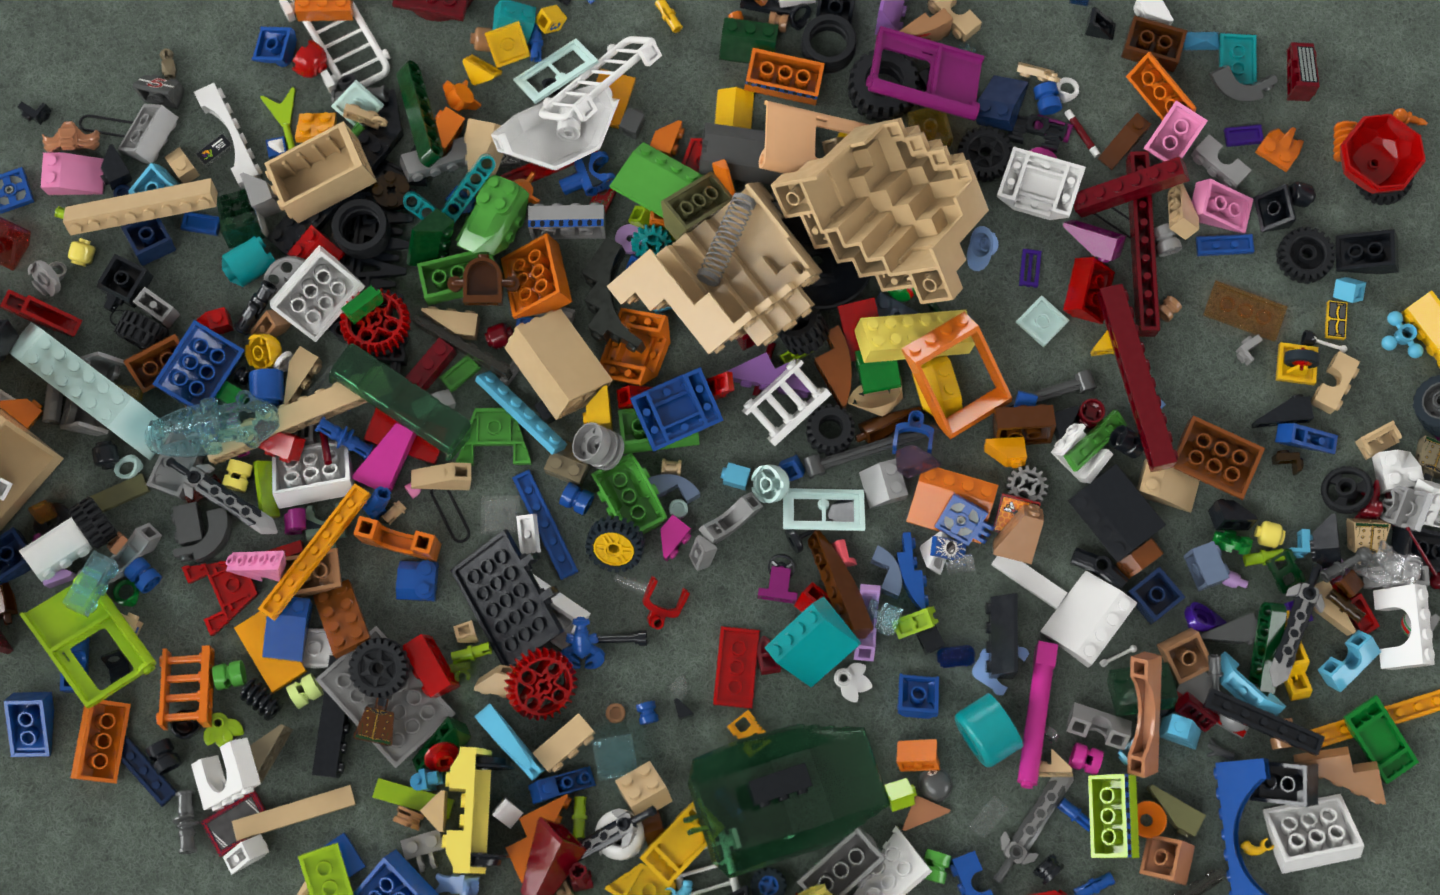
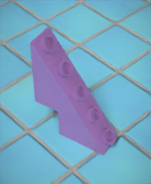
M766 352L728 371L733 374V382L740 383V386L748 388L759 386L760 390H764L787 369L786 365L788 363L775 369ZM794 373L785 380L799 397L808 398V395L811 394ZM780 386L776 389L778 393L786 394Z

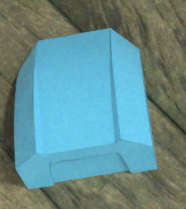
M150 163L129 189L128 193L133 194L179 185L180 183L168 170L158 164Z

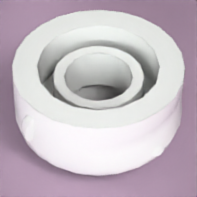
M614 810L607 812L600 818L595 831L617 820V817L612 814ZM642 822L637 824L636 836L628 847L623 849L621 845L614 843L599 851V854H604L608 858L621 861L634 857L639 853L645 842Z

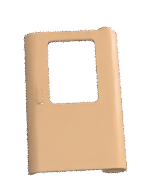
M765 100V149L759 158V168L783 174L796 172L807 161L819 159L815 156L816 127L849 134L855 127L869 124Z

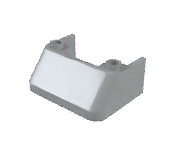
M99 351L80 357L111 382L114 379H118L120 375L119 366L125 365L123 359ZM66 397L59 424L60 429L93 436L108 434L109 430H106L102 423Z

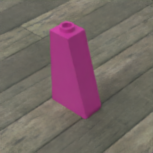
M407 421L396 423L356 470L352 479L373 489L381 486L388 488L392 492L419 430L414 429V425Z

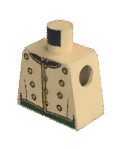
M1347 518L1348 549L1356 553L1360 547H1368L1372 554H1382L1391 524L1377 519ZM1369 560L1368 562H1358V563H1360V564H1369L1370 560Z

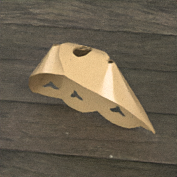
M900 377L901 387L890 389V394L888 390L864 394V396L859 395V393L863 392L860 385L852 392L847 403L883 417L891 412L903 399L902 379Z

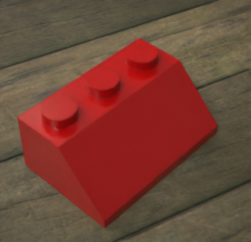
M1095 257L1075 258L1063 311L1075 318L1103 324L1104 317L1097 294L1100 288L1112 286L1115 272Z
M420 634L402 646L403 650H406L407 657L414 668L412 669L414 676L418 680L420 679L423 684L422 690L426 696L438 698L461 686L432 636Z

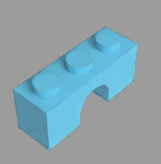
M1357 630L1345 642L1348 654L1342 662L1330 657L1318 669L1325 683L1339 692H1342L1381 653L1373 637L1360 630Z

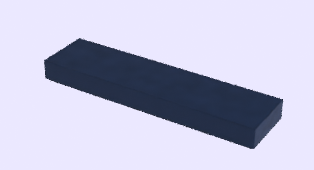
M125 735L121 762L161 807L165 806L176 795L177 791L163 775H157L150 760Z

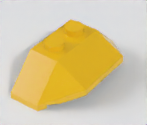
M937 356L921 365L945 417L947 418L962 409V396L950 359L947 356ZM912 373L922 409L933 416Z

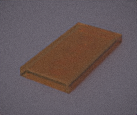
M1215 281L1203 316L1254 335L1259 334L1260 337L1275 342L1287 306Z

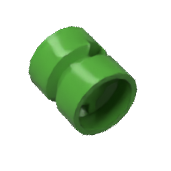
M242 660L230 662L228 666L225 663L214 665L212 668L214 685L218 691L229 689L231 685L239 687L247 684L246 669Z
M926 849L924 861L932 872L924 879L945 885L947 877L945 869L949 868L952 856Z

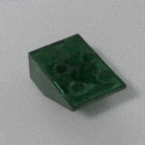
M245 189L217 197L221 233L229 249L247 242L253 236L256 238L260 236L261 239L265 238L255 209L251 207Z

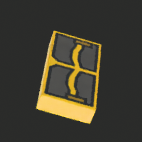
M1338 301L1327 302L1325 338L1346 339L1348 303Z

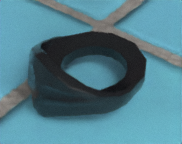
M806 3L797 5L789 15L791 27L797 31L803 29L811 15V7ZM801 8H806L803 17L799 20H794L796 12Z

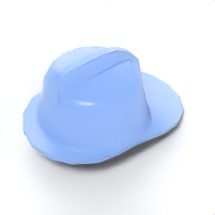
M985 226L975 228L967 250L968 266L974 271L983 270L988 265L991 256L998 249V239L995 233Z

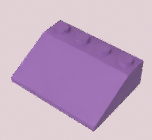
M881 0L875 35H877L880 26L897 31L902 29L903 22H900L901 16L905 17L907 6H904L905 0Z

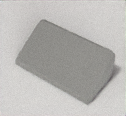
M700 535L696 537L689 553V557L697 571L710 567L718 549Z

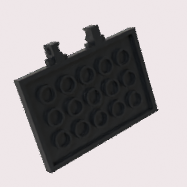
M508 529L501 531L450 571L500 663L506 666H516L515 658L521 660V653L527 656L528 649L535 653L536 647L542 648L562 634L564 629L550 606L553 603L551 598L560 593L557 586L549 587L546 590L540 588L531 572L533 570L531 565L541 559L538 552L528 555L526 553L521 554Z

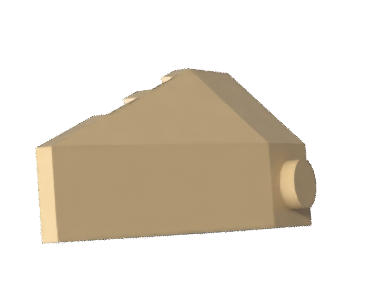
M468 119L464 135V143H466L467 147L465 161L468 164V172L482 154H490L496 163L490 176L496 175L504 154L497 151L491 134L501 125ZM486 158L482 161L481 165L488 168L491 166L492 161ZM473 174L470 180L474 183L479 182L481 176ZM480 188V189L478 190V192L475 194L474 198L477 197V195H478L479 191L481 190V188Z

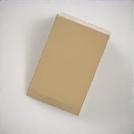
M441 790L420 810L439 832H446L448 791Z

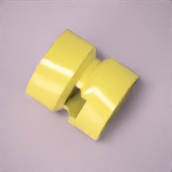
M230 459L226 469L228 474L224 475L222 485L230 490L245 493L249 483L247 478L251 477L253 466L239 460Z

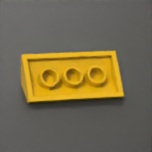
M738 87L718 89L715 124L751 129L754 92Z

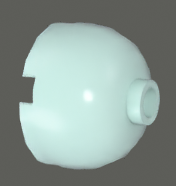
M771 464L759 466L751 477L754 486L751 487L752 492L762 503L778 502L789 491V476L779 466Z

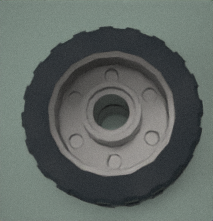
M1439 374L1424 381L1416 390L1413 398V408L1422 426L1431 435H1435L1440 438Z

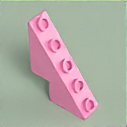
M285 551L232 552L226 560V571L261 582L263 578L279 582L287 564Z

